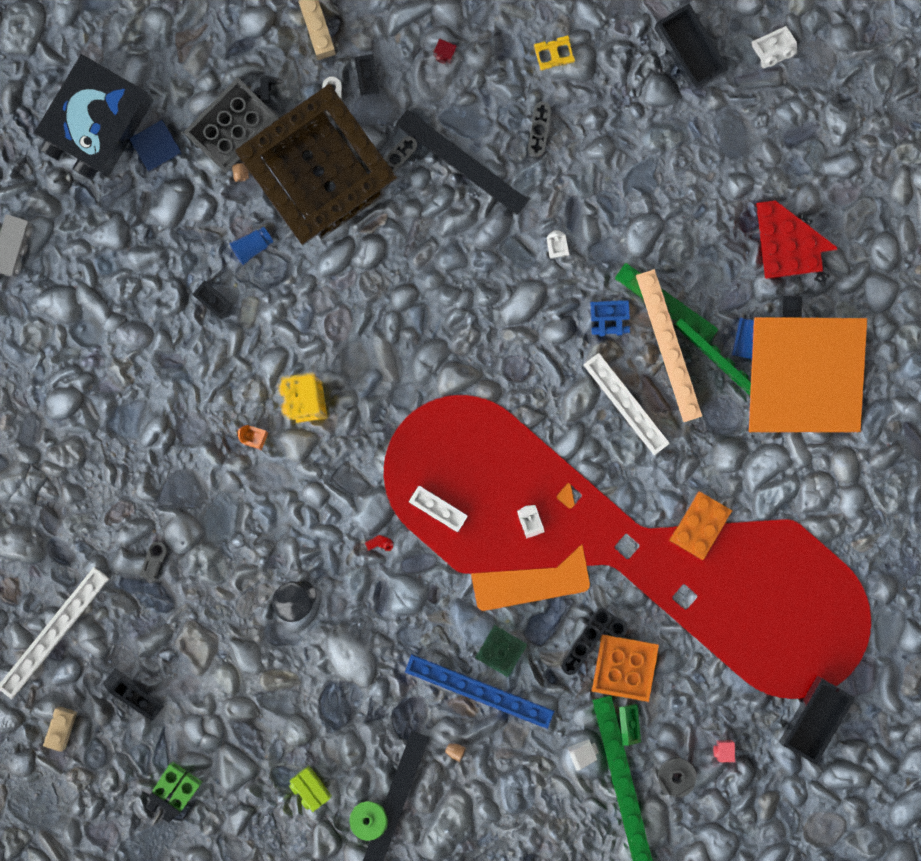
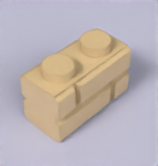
M60 706L55 708L43 746L61 752L65 750L78 712Z

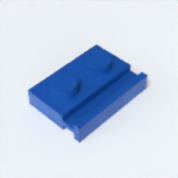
M739 318L731 356L752 360L753 320Z

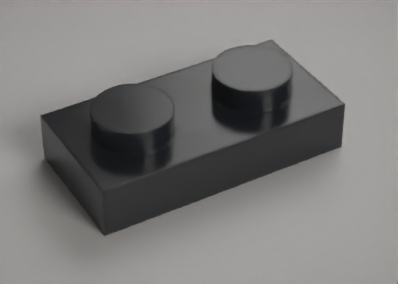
M373 54L354 57L361 96L380 93Z
M205 280L192 294L221 320L234 307L232 303Z

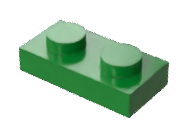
M638 705L620 706L623 745L629 746L641 743Z

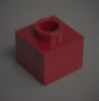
M439 38L433 52V57L442 64H446V62L451 64L456 54L457 46Z

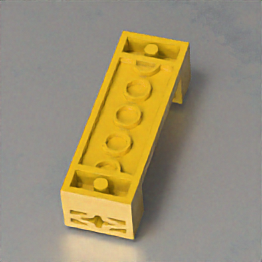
M312 373L281 378L282 383L278 385L280 396L284 395L285 403L282 404L284 416L287 415L288 419L296 420V423L328 419L322 381Z

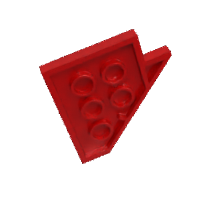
M776 200L756 203L765 279L823 272L821 253L837 251V247Z

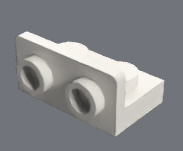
M787 26L752 41V47L761 59L763 69L797 54V42Z

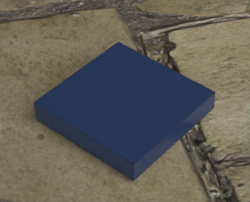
M163 120L129 138L148 172L182 154Z

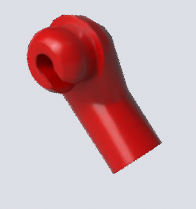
M378 535L365 542L368 551L377 546L385 549V551H391L394 547L393 541L383 535Z

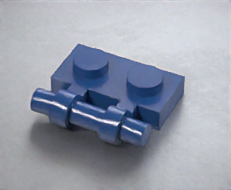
M629 300L590 302L591 322L599 321V327H591L592 335L605 336V334H616V336H622L624 333H630V326H622V320H630ZM605 321H616V326L605 327Z

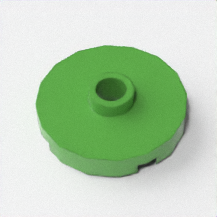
M372 801L362 802L355 806L349 820L350 828L354 835L366 841L382 836L388 824L384 808ZM366 818H369L370 823L368 825L365 822Z

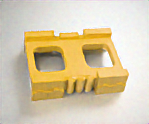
M568 35L557 38V41L554 40L548 43L544 41L534 44L540 71L551 69L555 65L561 66L562 64L566 65L575 62ZM567 45L570 55L560 58L557 47ZM549 50L551 61L542 63L539 52Z

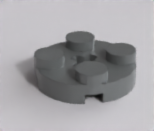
M678 757L666 760L657 772L659 786L668 795L684 797L695 787L696 771L683 758ZM674 773L682 774L680 782L672 781Z

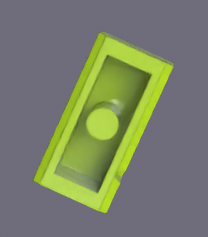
M309 765L289 781L291 783L289 785L290 789L295 795L299 794L303 799L301 803L306 810L310 809L314 812L332 797L331 793Z

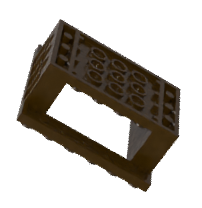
M330 83L234 150L302 246L317 235L320 240L328 236L383 197L382 189L397 180L396 175ZM326 111L331 115L371 173L367 174L327 118ZM304 152H312L313 158L310 161H305L302 158ZM320 166L324 169L322 176L314 175L313 171L316 167ZM327 182L335 184V189L332 192H327L324 189Z

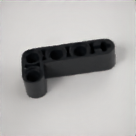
M603 608L596 609L561 661L562 671L567 675L575 674L604 631L615 637H622L627 632L626 624ZM600 612H604L607 615V619L602 623L597 621V615ZM614 624H622L623 629L620 633L613 632ZM590 628L596 630V635L592 639L586 637V631ZM579 644L585 646V652L581 655L575 652V648ZM572 653L576 658L580 660L577 662V660L575 659L573 661L574 668H569L568 670H566L567 667L565 663H570L572 661L573 657L570 656Z

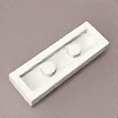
M418 486L409 501L456 532L459 531L468 517Z

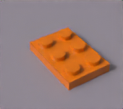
M698 491L671 536L670 541L704 560L732 510Z

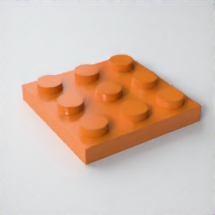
M602 634L591 691L649 702L659 644Z

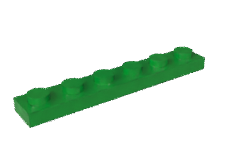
M625 263L614 279L643 299L636 275L641 273ZM661 288L671 320L675 322L680 318L682 320L684 318L693 325L692 329L696 333L698 331L707 338L706 342L709 344L719 329Z
M680 318L673 323L677 330L750 395L751 382L748 380L749 376L742 370L738 371L731 359L721 356V350L713 344L709 345L706 342L707 338L699 331L696 333L692 329L693 325L684 318L682 320Z

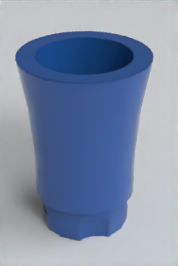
M263 226L259 230L256 229L250 234L230 242L229 245L240 263L244 266L251 258L272 244L273 240Z

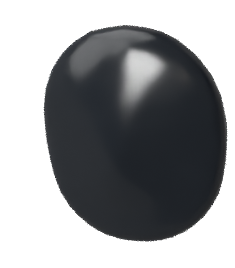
M308 581L287 582L275 591L272 598L273 610L280 619L286 622H297L311 611L317 596L316 590Z

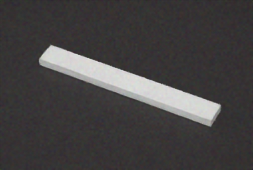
M93 567L1 681L0 691L10 699L17 695L109 581V577L96 567Z

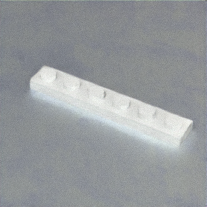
M599 353L583 365L653 455H656L670 444Z

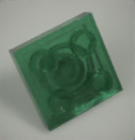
M494 624L475 658L504 676L509 677L528 644Z

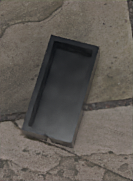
M690 3L656 23L655 31L693 93L708 85L709 81L713 82L727 73L729 68Z
M817 676L779 743L817 765L854 702L855 697Z

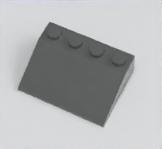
M237 77L183 133L226 173L240 159L234 150L279 118Z

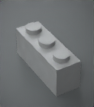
M5 215L0 232V274L16 278V275L20 273L22 263L20 262L22 256H25L27 252L26 242L33 232L31 222Z

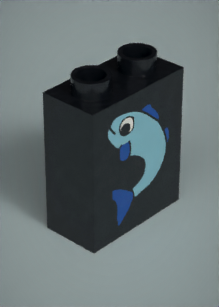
M80 54L34 131V134L43 141L39 150L56 161H60L63 154L75 159L76 162L72 169L91 181L96 173L108 178L128 145L129 138L134 135L154 100L145 90Z

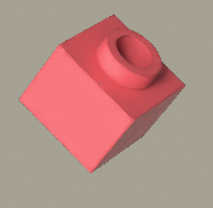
M716 740V745L713 746L714 757H717L719 762H735V743L732 740Z

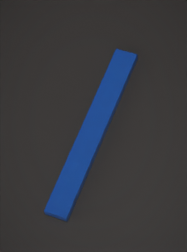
M411 654L405 669L407 674L548 729L554 714L552 709Z

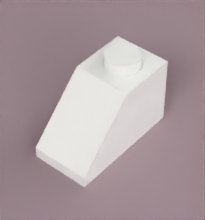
M589 739L567 747L577 771L596 761V754H599L595 743L591 744Z

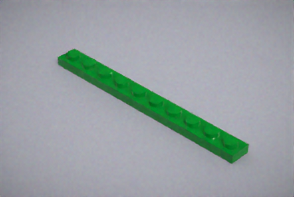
M608 695L592 699L632 861H653L612 697Z

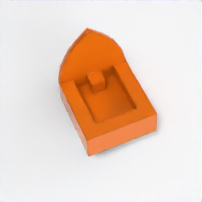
M244 425L238 429V439L242 444L262 450L268 435L267 431L250 425Z

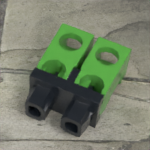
M173 761L168 765L148 798L150 799L146 806L147 809L154 813L159 806L166 809L161 818L168 823L181 813L202 784L201 780L188 772L177 789H175L186 773V770Z

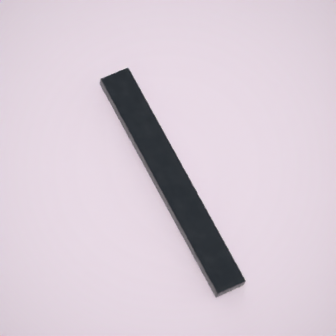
M408 109L397 121V127L413 137L417 142L516 216L528 203L529 200Z
M411 730L383 805L384 812L388 818L387 829L379 838L370 840L363 861H384L427 746L428 736Z

